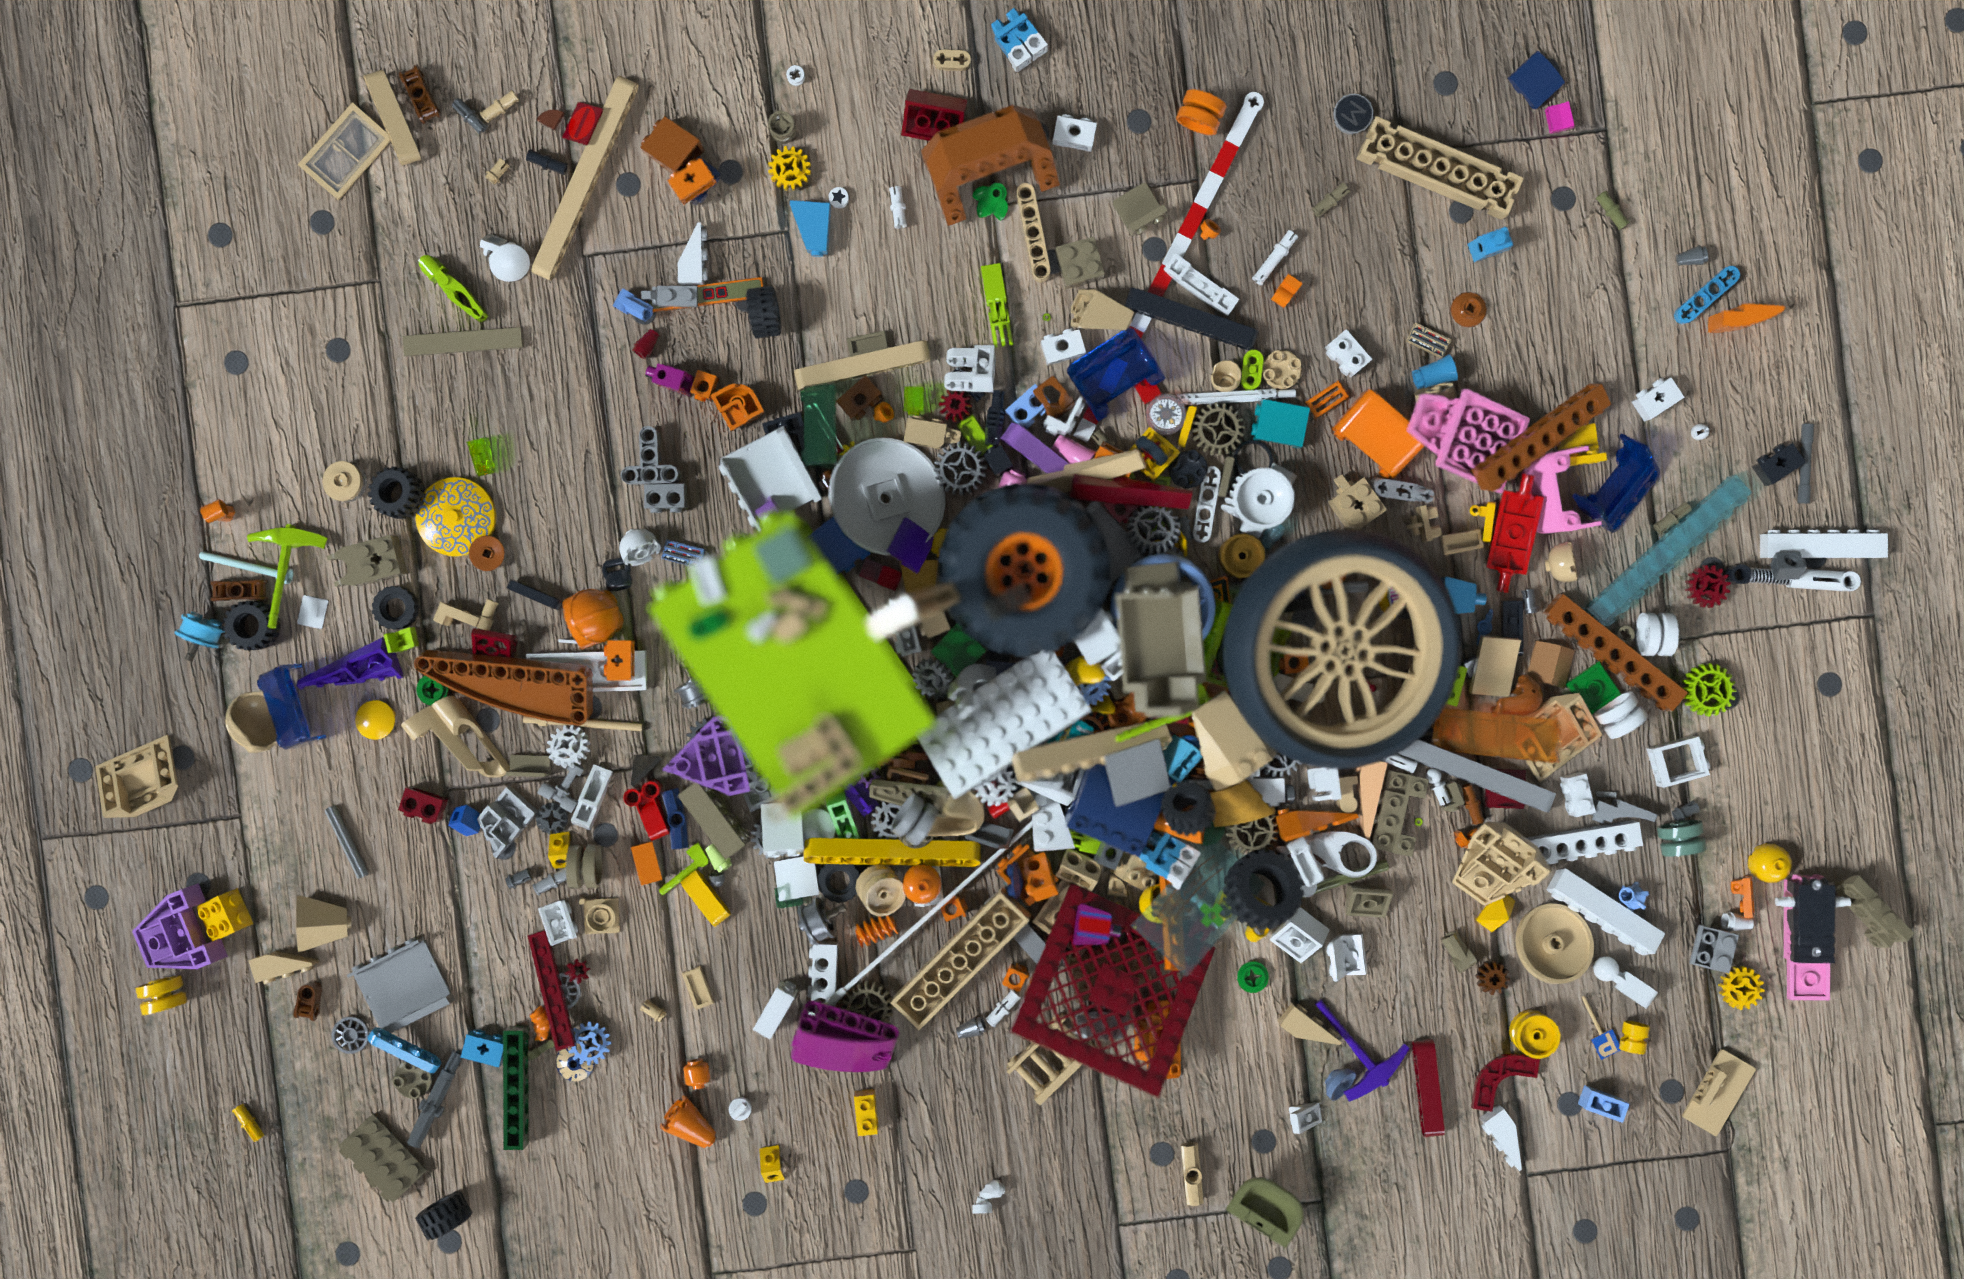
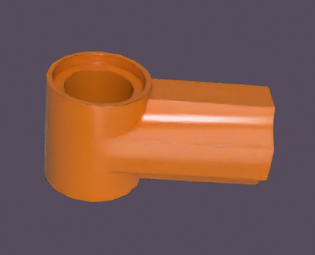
M221 499L200 508L201 514L207 523L214 521L229 522L233 520V516L236 513L233 506H228Z

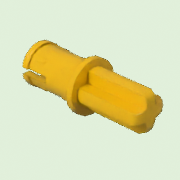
M244 1103L232 1110L242 1124L241 1128L247 1131L254 1142L264 1136V1133L255 1122L256 1118L251 1116Z

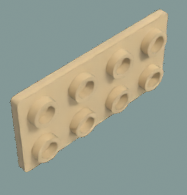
M1720 1049L1685 1108L1682 1117L1712 1135L1717 1136L1756 1069L1727 1051Z

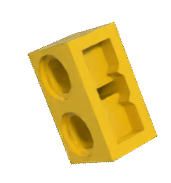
M875 1089L855 1091L854 1104L858 1136L878 1134L879 1123Z

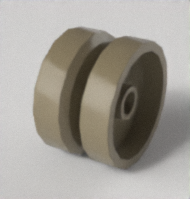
M589 844L584 849L582 845H570L566 856L568 887L570 889H578L585 883L587 888H599L603 874L601 846L599 844Z

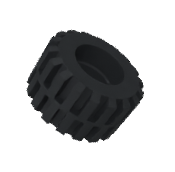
M772 285L747 289V311L754 337L760 339L779 336L782 331L781 317L776 292Z
M396 466L383 468L384 472L379 470L377 472L378 476H373L371 479L373 483L369 484L368 487L371 489V492H368V497L372 498L369 501L371 505H374L373 508L379 511V513L395 519H406V516H414L413 512L417 513L420 510L418 506H423L424 503L421 501L422 498H425V493L422 492L425 490L424 485L421 484L422 480L416 474ZM401 483L402 495L393 503L391 499L392 490Z
M261 601L238 602V605H232L230 607L232 610L226 611L227 618H223L222 621L225 623V626H222V630L227 633L224 635L225 638L231 639L229 643L236 645L235 648L243 650H261L262 648L269 647L268 644L275 642L273 638L279 636L277 629H281V625L278 624L276 628L268 627L271 606ZM251 614L259 622L258 632L253 637H250L244 628L245 620Z
M1184 781L1182 784L1179 782L1176 783L1175 787L1171 786L1169 792L1164 793V798L1161 800V810L1168 826L1173 832L1176 831V834L1181 835L1183 833L1184 836H1189V834L1195 836L1197 832L1203 833L1206 827L1209 828L1211 826L1210 822H1214V815L1216 814L1215 805L1208 789L1203 784H1197L1196 781L1191 783ZM1196 805L1190 811L1181 812L1187 806Z
M458 1191L432 1203L422 1210L415 1219L426 1240H434L463 1224L470 1218L473 1212L463 1193Z

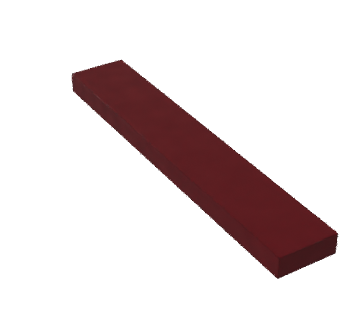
M546 931L527 935L555 1050L557 1052L577 1046L553 948L550 946Z

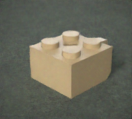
M1342 474L1334 479L1339 488L1336 490L1338 495L1328 502L1346 529H1360L1387 510L1365 477L1355 483L1351 480L1347 482ZM1359 502V509H1354L1356 503Z

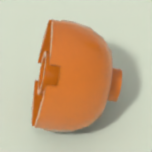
M915 865L909 868L903 876V891L906 897L914 903H930L937 898L941 891V877L937 870L930 865Z

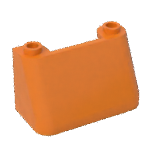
M1370 389L1364 391L1332 427L1336 438L1341 441L1344 439L1350 440L1377 463L1380 470L1379 474L1385 479L1393 480L1424 447L1422 443L1407 431L1410 422Z

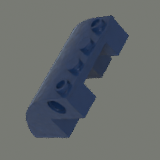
M1101 763L1094 764L1091 768L1085 769L1079 790L1065 817L1066 827L1140 857L1157 820L1165 791L1116 806L1106 764L1101 765Z

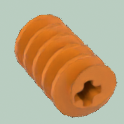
M890 915L885 916V919L878 916L877 922L870 918V925L863 921L862 928L857 923L855 930L862 949L864 946L863 942L870 946L871 939L874 943L878 942V936L881 940H885V933L889 937L893 936V931L899 934L895 919Z

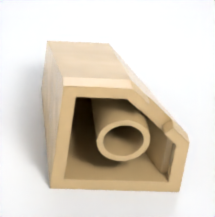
M1079 289L1071 306V313L1074 314L1071 326L1074 328L1126 330L1132 323L1134 312L1097 290Z
M297 896L296 933L298 952L348 936V928H352L351 916H347V908L304 896Z

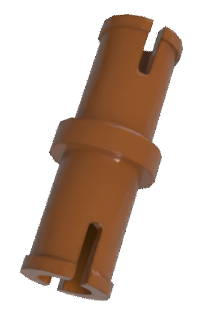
M1473 784L1462 785L1461 788L1466 802L1464 806L1469 811L1472 824L1483 823L1485 819L1479 806L1481 802L1476 797Z

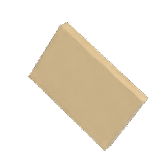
M1480 636L1469 691L1471 694L1510 696L1521 642L1520 639Z

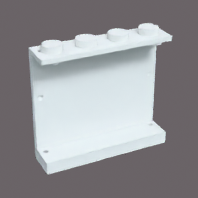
M784 426L720 458L721 465L718 467L722 475H727L730 482L728 485L733 494H738L740 498L738 503L743 511L747 510L749 517H747L752 527L756 526L758 532L761 531V527L757 522L760 518L755 511L768 502V497L771 496L784 513L811 500L817 502L822 499L818 487Z

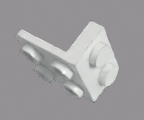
M1079 397L1066 424L1048 415L1043 426L1046 429L1045 432L1054 437L1057 434L1064 437L1066 433L1070 435L1076 423L1073 419L1075 416L1079 417L1085 405L1082 402L1084 397Z
M1101 609L1095 621H1092L1084 633L1075 640L1089 665L1097 664L1120 650L1119 628L1114 629L1111 624L1114 622L1109 611L1104 612L1103 609Z
M1340 934L1327 945V954L1331 958L1329 971L1334 981H1339L1346 975H1366L1368 973L1363 934Z

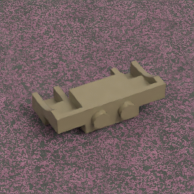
M1386 770L1370 840L1375 849L1412 857L1416 837L1401 834L1409 796L1425 799L1429 779Z
M1859 875L1834 882L1835 896L1850 898L1851 905L1848 907L1868 927L1864 935L1873 946L1877 948H1890L1894 942H1908L1914 935V932Z

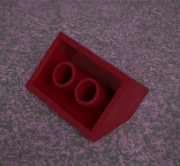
M909 89L905 100L901 136L930 141L937 132L964 123L968 100Z

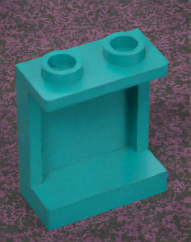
M1265 399L1261 400L1260 404L1257 403L1255 408L1257 421L1253 423L1251 435H1254L1253 440L1289 445L1297 449L1302 448L1310 408Z

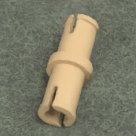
M511 90L499 100L495 99L494 103L481 111L480 114L489 123L501 113L505 114L506 110L519 102L520 99Z

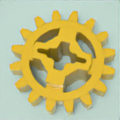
M784 146L783 152L777 149L778 155H771L773 162H768L769 167L772 168L768 170L769 175H773L771 177L772 182L777 181L776 185L778 188L784 185L785 191L788 190V187L795 191L796 185L802 188L801 182H808L806 175H811V171L807 169L811 167V163L806 162L808 156H802L803 151L801 149L796 152L794 146H792L791 151L786 146ZM800 161L802 162V165H803V170H802V172L800 171V169H798V166H799V164H800V163H799ZM777 165L781 168L779 176L777 174ZM787 166H788V167L793 166V169H794V170H793V171H792V170H788V171H787V170H786V167H787Z
M1733 966V972L1726 973V977H1720L1724 982L1718 984V986L1723 988L1719 994L1725 996L1722 1000L1726 1003L1729 1002V1006L1736 1007L1739 1010H1742L1743 1006L1746 1009H1750V1004L1757 1005L1756 999L1762 1000L1759 993L1765 992L1764 989L1760 988L1764 982L1758 980L1760 975L1754 973L1753 969H1747L1744 966H1740V968Z

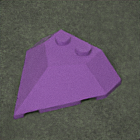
M722 716L713 717L662 769L706 787L719 790L730 796L750 791L743 754Z

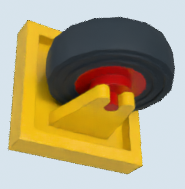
M1149 427L1129 449V451L1139 449L1146 464L1145 468L1139 470L1153 482L1159 478L1180 454L1177 448L1152 427Z

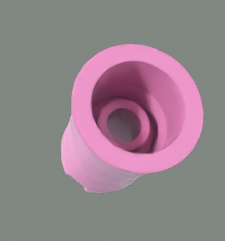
M1062 435L1057 438L1051 448L1053 452L1069 464L1094 459L1097 451L1089 449Z

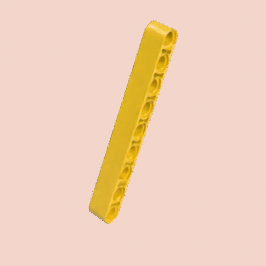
M808 838L804 841L803 860L811 864L904 866L926 864L930 866L975 867L981 863L980 843L975 841L932 840L926 846L915 849L907 847L900 840Z

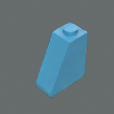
M790 200V207L807 252L813 257H823V254L828 255L831 218L830 203Z

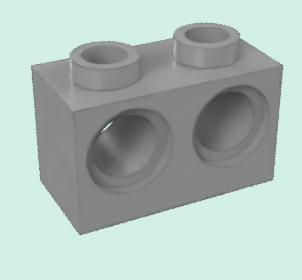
M644 484V508L650 510V513H662V509H670V513H681L682 509H687V485ZM675 493L680 495V501L677 504H673L671 501V497ZM654 494L660 495L661 499L658 504L652 503L651 499Z

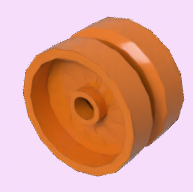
M1194 89L1187 90L1183 99L1185 106L1180 107L1176 120L1182 126L1194 132L1211 136L1216 135L1220 125L1218 119L1223 117L1227 108L1226 104L1221 99L1207 92Z

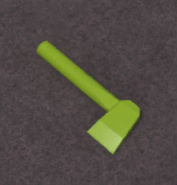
M699 842L686 851L694 862L659 889L660 894L665 895L697 868L705 867L709 863V859Z

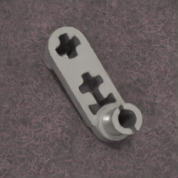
M1373 477L1368 481L1376 495L1413 502H1431L1434 499L1430 497V495L1434 496L1432 490L1415 483ZM1397 488L1407 489V493H1404V492H1399V493H1398V492H1396V489H1397Z

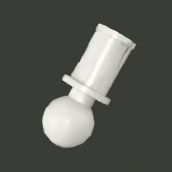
M1437 769L1428 770L1425 777L1429 779V783L1433 784L1430 789L1434 790L1440 806L1445 805V801L1447 804L1450 803L1452 799L1445 788L1446 783L1444 781L1440 782L1442 777L1440 771Z

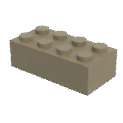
M695 782L677 796L726 860L750 841L748 839L749 834L744 827L740 828L738 826L736 816L733 812L726 810L724 807L726 803L721 796L714 794L713 788Z

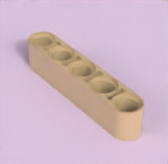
M384 70L363 75L401 166L421 160L417 146Z
M1023 183L1017 189V202L1032 276L1036 282L1043 283L1050 276V265L1035 190L1031 184ZM1027 190L1031 193V196L1023 198L1020 193ZM1032 210L1035 215L1032 218H1028L1024 215V212ZM1035 229L1039 235L1037 237H1030L1028 231ZM1038 248L1042 250L1043 254L1040 257H1035L1032 251ZM1044 268L1047 274L1045 276H1038L1036 270Z

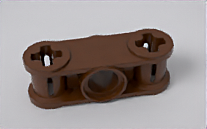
M415 64L414 68L408 71H400V79L407 89L421 123L424 125L426 121L436 116L441 117V112L430 93L419 66ZM423 91V95L417 98V94Z
M268 580L210 581L213 589L211 601L268 600V596H266ZM239 586L242 590L240 595L237 593V589Z

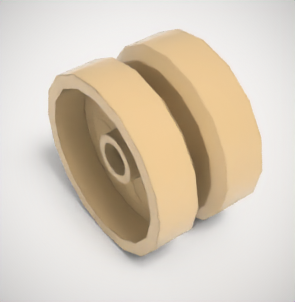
M871 866L860 874L856 882L858 897L866 909L873 915H890L897 911L905 901L906 895L903 891V883L889 866Z

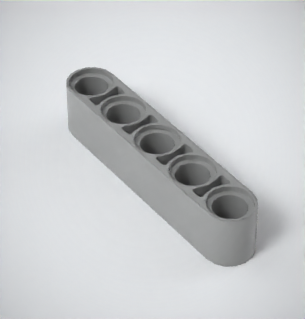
M992 895L984 904H986L994 895ZM1027 922L1013 938L1037 964L1046 942Z

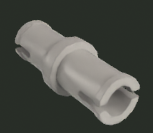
M566 867L554 874L550 873L547 878L534 883L533 889L536 894L541 895L553 887H559L560 883L566 881Z

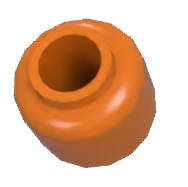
M702 1058L687 1061L688 1064L683 1068L685 1084L692 1086L693 1089L704 1088V1084L710 1081L709 1064L703 1061Z

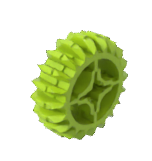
M1706 663V665L1699 664L1698 668H1691L1692 673L1685 674L1688 680H1682V683L1686 684V686L1681 688L1688 693L1683 699H1688L1685 705L1691 706L1690 710L1692 712L1697 711L1698 715L1705 714L1708 717L1712 714L1717 716L1719 711H1726L1725 706H1732L1729 700L1736 699L1732 696V692L1737 691L1735 688H1732V685L1736 682L1730 681L1733 675L1726 674V668L1720 669V665L1715 664L1713 666L1712 663ZM1706 674L1714 675L1707 682L1700 680ZM1706 686H1710V693H1707ZM1710 698L1717 700L1712 705H1703V703L1705 701H1708Z

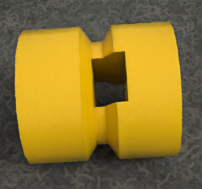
M1623 1021L1622 1033L1624 1036L1620 1039L1619 1049L1634 1054H1646L1647 1042L1645 1039L1649 1036L1650 1026L1635 1021Z

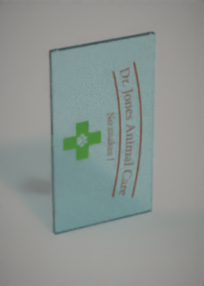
M1213 836L1198 850L1201 854L1181 888L1178 890L1170 882L1132 924L1134 929L1186 976H1188L1238 917L1236 914L1232 915L1229 911L1232 908L1230 905H1226L1224 899L1227 898V895L1223 894V887L1226 886L1224 878L1228 875L1227 871L1238 859ZM1251 874L1250 888L1253 895L1256 896L1265 886V883L1255 874Z

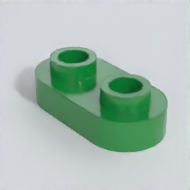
M714 609L692 620L688 625V634L694 640H704L725 629L729 624V615L722 609ZM717 615L721 617L719 624L714 622V617ZM697 625L702 627V632L699 634L695 632Z

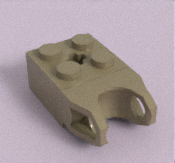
M388 535L345 546L334 554L327 556L328 560H343L347 565L348 571L346 575L334 582L335 587L345 585L362 586L408 574L399 538L395 535ZM381 556L382 561L378 562V557Z

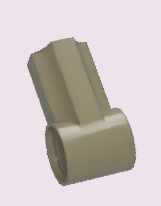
M1456 931L1449 932L1440 939L1452 957L1450 959L1459 973L1477 964L1476 958L1466 948Z

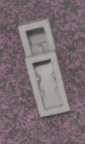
M1593 799L1596 813L1589 814L1593 816L1592 820L1602 824L1605 821L1612 823L1613 819L1622 817L1642 818L1655 822L1657 814L1617 799H1613L1612 805Z

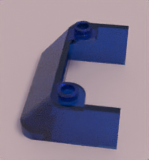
M1623 433L1619 437L1624 446L1617 451L1615 456L1618 466L1595 495L1587 493L1582 497L1574 493L1572 496L1582 512L1593 520L1601 521L1602 525L1600 526L1611 533H1615L1622 526L1660 475V469L1649 447Z
M286 664L275 667L260 674L257 680V685L263 692L277 734V744L284 750L299 748L327 738L326 735L311 737L290 674L291 671L303 668L302 664Z

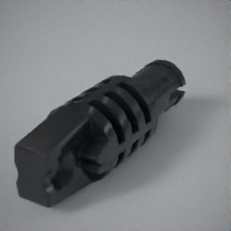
M993 390L991 407L987 410L985 444L999 445L1005 415L1003 409L1005 391Z

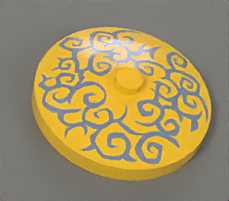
M450 477L435 482L424 492L425 498L421 499L424 502L423 506L419 505L418 508L420 510L416 513V525L424 542L433 550L448 556L469 555L470 546L477 538L493 535L497 519L496 508L489 493L478 483L465 478Z

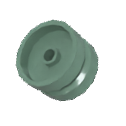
M1701 820L1675 821L1657 826L1658 837L1666 840L1660 844L1663 856H1685L1707 850L1706 839L1699 836L1704 832Z

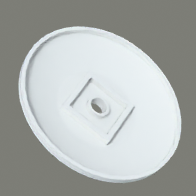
M874 438L855 445L838 461L830 480V505L839 527L853 542L862 548L877 554L890 555L886 552V549L902 519L907 517L930 534L926 540L927 542L937 531L945 510L944 487L939 485L942 481L941 479H935L939 475L938 472H934L935 466L919 449L901 440ZM881 494L888 495L889 503L881 501Z

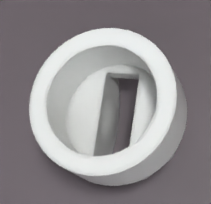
M1697 424L1691 429V436L1696 440L1705 439L1709 434V428L1704 424ZM1704 429L1705 432L1697 434V431Z

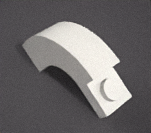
M983 664L970 665L951 683L948 699L955 700L957 717L964 719L975 708L973 691H976L997 677L994 667Z

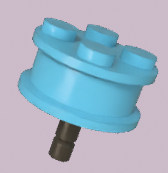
M193 611L181 615L183 619L182 624L174 633L183 639L191 641L185 660L193 662L199 645L219 648L218 640L221 633H225L222 630L223 622L212 618L211 620L204 619L202 614Z

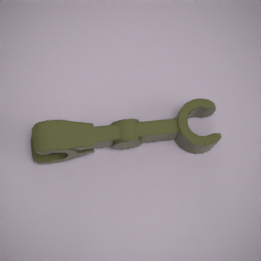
M553 1039L531 1050L527 1054L529 1059L534 1060L541 1053L553 1048Z

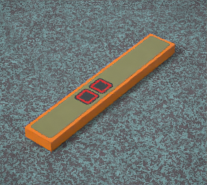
M763 278L697 285L698 307L745 301L747 289L764 287ZM645 301L653 307V312L691 308L658 307L652 305V301Z

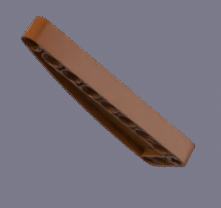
M426 650L414 661L416 670L432 680L474 700L508 712L569 725H583L593 713V674L590 667L586 665L438 650ZM539 670L543 671L544 674H545V676L542 675V674L539 672ZM558 672H561L564 677H561ZM578 692L583 694L584 698L580 697ZM578 711H581L584 716H581Z

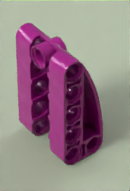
M812 1000L808 1001L804 1006L791 1044V1058L799 1064L832 1071L871 1072L883 1070L888 1067L892 1058L899 1031L894 1025Z

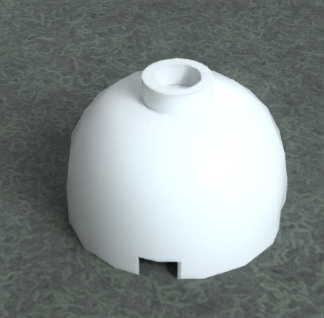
M631 529L627 531L619 544V551L625 565L631 563L632 566L642 565L653 559L650 555L655 552L658 554L661 549L657 538L646 529Z

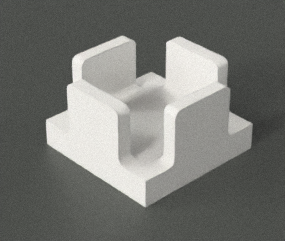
M1320 767L1307 770L1309 788L1315 789L1317 792L1326 791V794L1312 795L1314 801L1342 799L1338 769Z

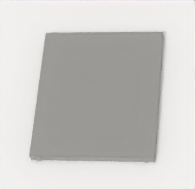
M1159 739L1104 756L1116 806L1169 790L1170 783Z

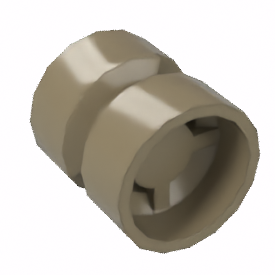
M777 111L770 116L768 127L775 141L781 144L791 142L795 138L797 131L792 116L785 111Z

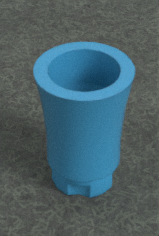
M1450 354L1412 371L1413 381L1417 389L1458 381L1457 369Z

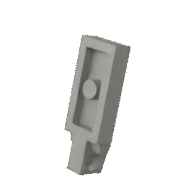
M652 287V291L641 292V299L643 301H652V305L658 307H698V287Z

